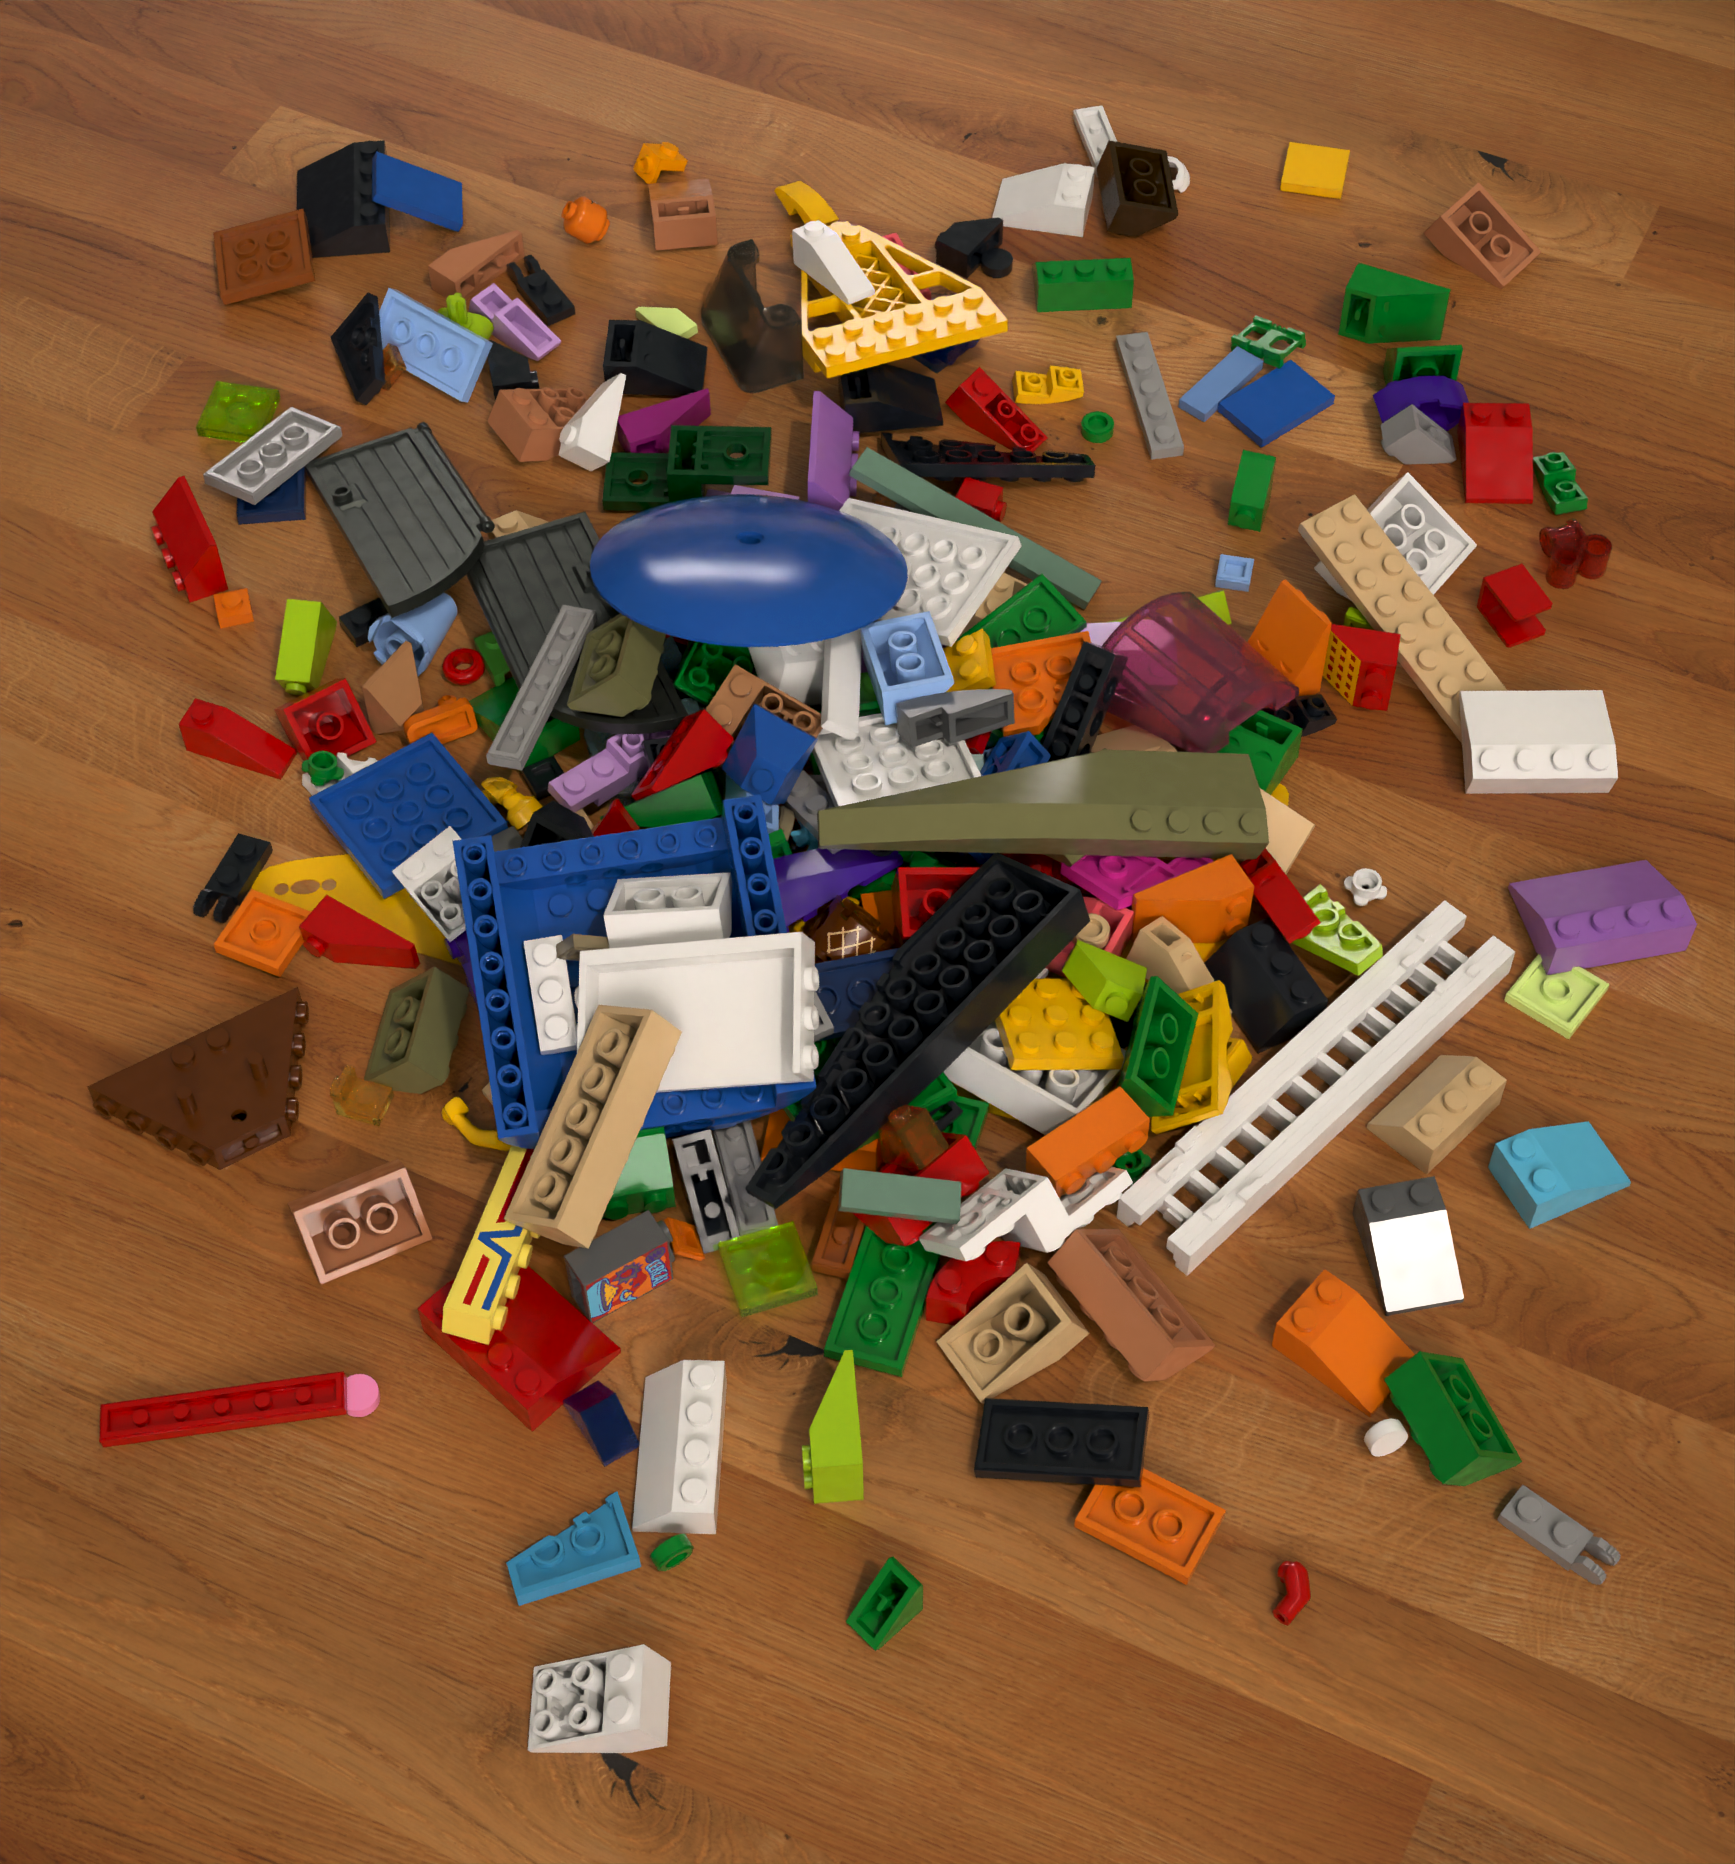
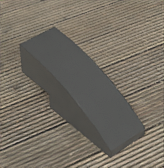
M1009 689L961 690L927 695L896 703L898 734L910 748L943 737L949 744H953L1014 724V693Z

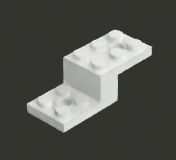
M1111 1167L1104 1173L1099 1174L1097 1172L1086 1179L1083 1186L1075 1193L1070 1195L1065 1193L1058 1197L1048 1177L1005 1168L961 1203L960 1221L957 1224L937 1222L922 1234L919 1240L925 1251L966 1262L983 1254L985 1246L1000 1236L1003 1237L1004 1241L1021 1242L1022 1247L1046 1253L1052 1252L1060 1248L1065 1243V1238L1072 1232L1088 1225L1094 1219V1214L1105 1205H1110L1119 1200L1122 1192L1133 1181L1127 1170Z

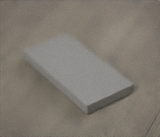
M290 407L203 474L205 484L256 505L342 437L341 427Z

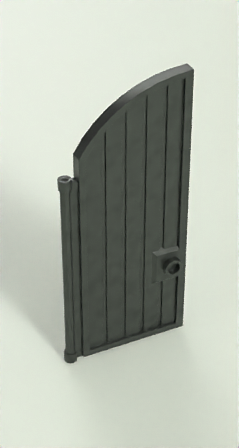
M425 422L419 423L415 429L408 428L312 460L305 465L307 475L391 618L409 612L431 601L462 579L477 562L485 547L480 532L490 533L495 528V524L485 514L433 436L431 428Z
M586 512L484 541L485 547L481 556L466 574L519 690L562 605L596 610L597 621L592 630L620 614L600 596L592 582L590 575L591 554L600 539ZM580 656L550 716L564 723L579 728L612 734H645L673 730L678 727L684 717L688 716L661 660H659L657 668L658 674L654 679L651 700L641 710L635 709L627 715L620 717L570 709L567 706Z

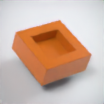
M247 588L213 595L220 629L254 622Z

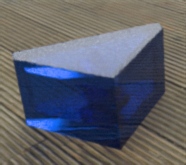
M596 1381L563 1400L567 1411L604 1467L639 1447L640 1443L616 1393L601 1382Z

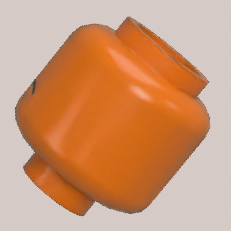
M585 196L578 197L574 202L568 201L561 213V217L564 218V230L586 244L592 243L595 240L600 241L606 234L610 224L606 209Z

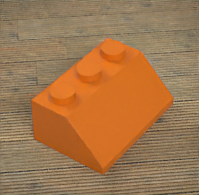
M1119 1086L1027 1147L1026 1173L1048 1177L1058 1197L1065 1193L1068 1195L1073 1194L1083 1186L1086 1179L1097 1172L1101 1174L1109 1170L1120 1156L1128 1151L1133 1153L1139 1150L1148 1139L1150 1118L1124 1089Z

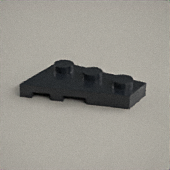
M369 292L330 337L357 402L367 405L386 383L378 297Z

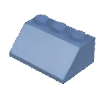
M930 611L872 622L860 628L863 659L885 725L897 723L896 703L917 697L944 693L954 684V678Z

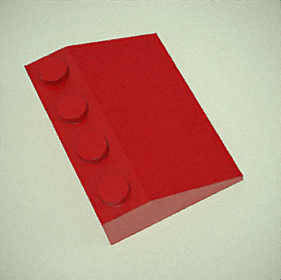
M529 1266L527 1269L520 1268L517 1275L521 1278L514 1300L508 1298L505 1304L508 1307V1313L504 1327L501 1331H494L489 1345L442 1332L443 1306L455 1279L449 1281L417 1308L423 1331L532 1432L621 1353L619 1346Z

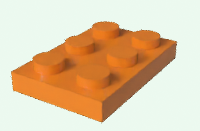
M1143 1468L1141 1487L1095 1485L1078 1513L1074 1527L1187 1585L1223 1521L1226 1510Z

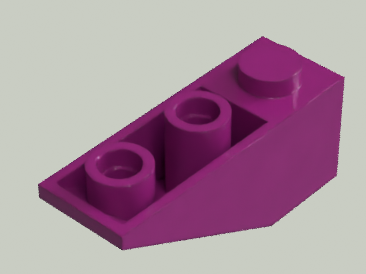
M708 388L618 416V441L624 452H669L671 425L699 426L711 415Z

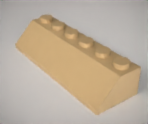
M598 1005L504 1217L506 1221L561 1244L589 1249L606 1207L612 1198L622 1170L628 1161L637 1135L644 1124L653 1098L659 1089L662 1077L675 1052V1047L682 1031L653 1010Z

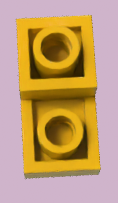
M802 181L779 186L774 190L790 216L799 214L804 224L819 220L826 226H830L839 220L828 203L814 189Z
M1050 365L1047 374L1015 371L1012 378L1015 403H1059L1081 398L1084 394L1081 369Z

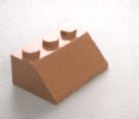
M399 1159L287 1203L320 1284L334 1280L432 1239L406 1167Z

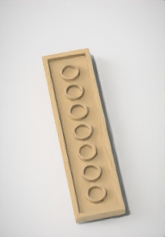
M1355 494L1300 523L1298 532L1371 627L1377 631L1401 634L1398 662L1462 743L1460 691L1508 690Z

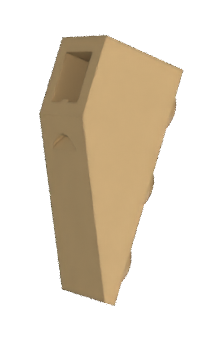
M1163 916L1140 929L1126 958L1147 968L1146 979L1148 981L1150 977L1158 976L1177 994L1215 982L1191 939Z

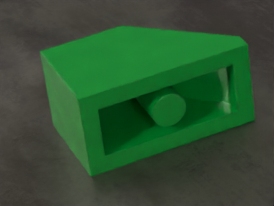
M1243 450L1231 497L1228 525L1258 532L1261 531L1270 504L1276 457Z

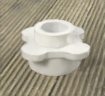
M1360 869L1354 873L1353 877L1349 876L1344 881L1345 889L1351 891L1354 896V903L1359 906H1366L1369 901L1374 899L1382 900L1387 896V888L1381 885V876L1372 869Z

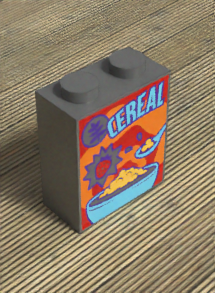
M649 1210L592 1240L589 1249L579 1247L564 1255L571 1295L585 1317L592 1323L674 1279L672 1263L675 1261V1256L669 1243L673 1242L672 1235L666 1224L662 1220L656 1222Z

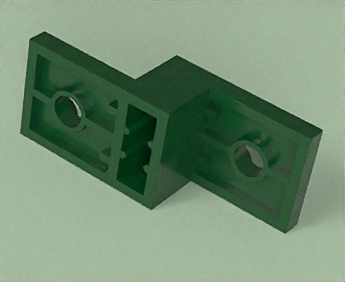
M671 425L669 453L611 452L610 462L606 464L602 499L603 510L645 511L667 503L705 497L706 484L768 486L772 428ZM733 453H741L744 455L740 458L730 457V455ZM636 479L646 480V482L642 484L632 483Z

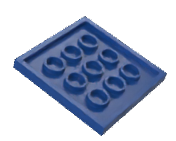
M433 733L309 797L311 808L383 899L404 889L392 871L449 826L452 827L461 839L487 835L493 836L508 829L507 821Z

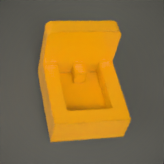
M662 142V144L643 143L633 170L647 184H653L657 182L661 170L684 172L688 160L678 152V147L669 142Z

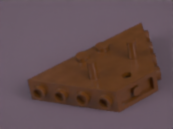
M296 987L87 1086L93 1100V1107L107 1118L114 1116L124 1121L136 1133L142 1134L146 1132L154 1136L161 1145L170 1150L177 1148L187 1153L199 1165L205 1166L209 1164L219 1170L228 1167L291 1136L292 1121H297L299 1117L298 1098L295 1097V1089L302 1086L301 1065H298L299 1056L305 1055L306 1041L305 1035L301 1031L302 1024H308L309 1020L308 1002H302L299 989ZM239 1113L247 1115L246 1119L242 1122L233 1121L234 1116Z

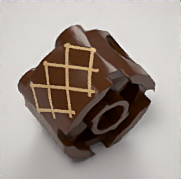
M840 895L835 897L808 931V937L815 942V954L826 962L830 959L838 960L886 951L895 942L887 930L883 935L877 931V927L881 923L871 914L847 898L843 901Z

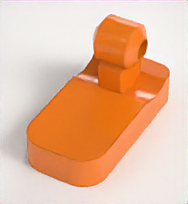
M454 695L441 697L438 700L437 707L412 715L403 723L404 733L409 744L430 733H433L441 744H445L472 734L478 728L473 707L468 699L459 698L457 700Z

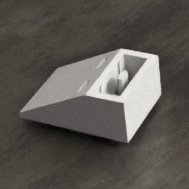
M451 826L392 871L410 896L449 942L466 930L453 841L461 840V838Z
M643 1644L534 1667L528 1751L533 1753H633L667 1746L671 1662Z

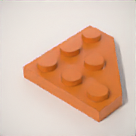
M1088 631L991 648L996 685L991 688L1009 689L1014 693L1015 723L1001 728L1003 737L1030 731L1032 735H1038L1049 724L1055 715L1084 641L1091 643Z

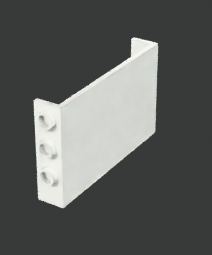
M803 932L580 951L579 986L575 989L574 995L575 1004L578 1008V1024L575 1025L573 1031L577 1052L598 1005L649 1009L682 1031L675 1047V1052L669 1061L656 1093L814 1081V1069L818 1067L819 1063L818 1050L814 1045V1030L819 1026V1014L816 1006H814V991H817L819 988V974L815 967V942Z

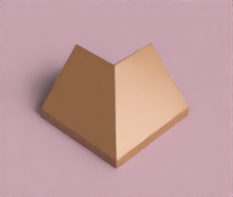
M405 641L362 685L371 731L376 734L404 730L403 723L410 716L424 711L412 644L408 641Z

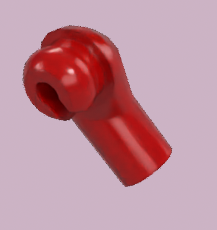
M1285 1561L1279 1566L1277 1576L1281 1577L1280 1581L1285 1584L1287 1594L1273 1609L1272 1613L1280 1623L1287 1626L1290 1625L1311 1599L1308 1571L1297 1561Z

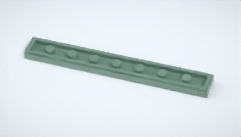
M868 447L851 468L849 476L914 513L1018 536L1021 548L1008 566L1031 580L1043 574L1066 600L1084 610L1100 587L1102 580Z

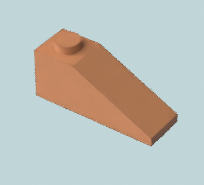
M515 230L448 250L428 265L432 290L446 299L448 295H454L456 292L461 293L462 298L465 300L469 299L505 272L507 264L511 262L517 263L525 256L522 233Z

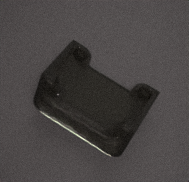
M753 239L739 242L728 249L701 308V321L737 386L746 393H759L804 379L802 321L796 311L788 305L776 304L765 308L762 304L761 297L757 292L756 264L759 262L760 254Z

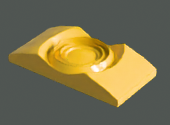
M1220 980L1178 994L1198 1012V1017L1174 1114L1172 1116L1151 1118V1131L1156 1135L1221 1115L1227 1106L1232 1088V1080L1227 1062V1042L1233 1027L1225 985Z

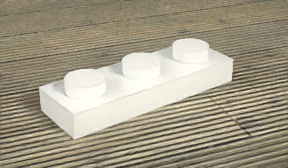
M562 935L523 941L541 1055L577 1050L573 1038L576 1019L567 962L557 958L556 944L563 941Z

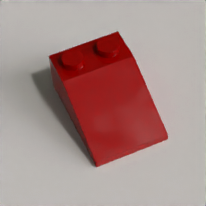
M1463 403L1457 434L1465 503L1532 504L1533 429L1530 405L1528 403Z

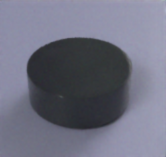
M993 248L984 252L981 259V269L984 274L992 278H1002L1011 273L1013 257L1010 252L1001 248Z

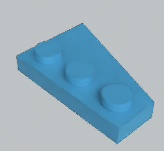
M617 1491L605 1498L606 1504L592 1513L588 1514L585 1511L574 1518V1524L556 1536H546L506 1562L519 1606L641 1567L640 1558Z

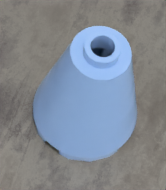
M442 593L409 612L393 618L387 613L376 619L369 627L368 632L369 643L373 640L377 649L373 653L376 659L383 665L405 641H408L412 644L417 674L419 676L431 663L457 616L458 610L453 598L446 593Z

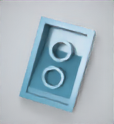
M1589 1121L1528 1129L1495 1143L1488 1166L1529 1229L1617 1192L1631 1184L1630 1179Z

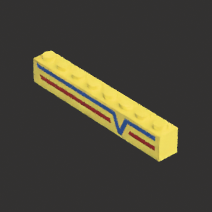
M511 1146L443 1306L442 1332L489 1345L494 1331H501L504 1327L508 1313V1307L505 1304L508 1298L514 1300L521 1278L517 1275L520 1268L527 1269L533 1250V1246L530 1245L532 1237L537 1239L540 1237L539 1234L514 1225L504 1219L534 1149Z

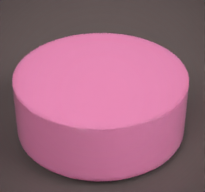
M365 1374L349 1376L347 1378L348 1415L364 1417L371 1414L380 1402V1392L376 1381Z

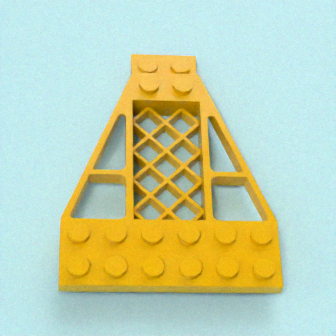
M848 221L834 222L828 227L838 234L874 287L875 294L848 305L801 270L803 357L815 373L822 371L827 379L1008 331L1007 318L981 287L860 225L851 226ZM790 235L791 247L793 248L792 235ZM897 263L911 269L912 271L918 274H905V272L900 268V266ZM808 279L823 298L808 301ZM941 285L957 294L927 300L919 290ZM832 312L842 322V324L827 328L820 327L814 331L808 330V318Z

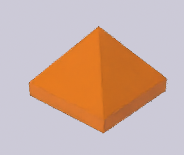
M670 1217L666 1218L664 1223L673 1238V1242L669 1243L673 1254L697 1261L704 1260L705 1256L695 1225Z

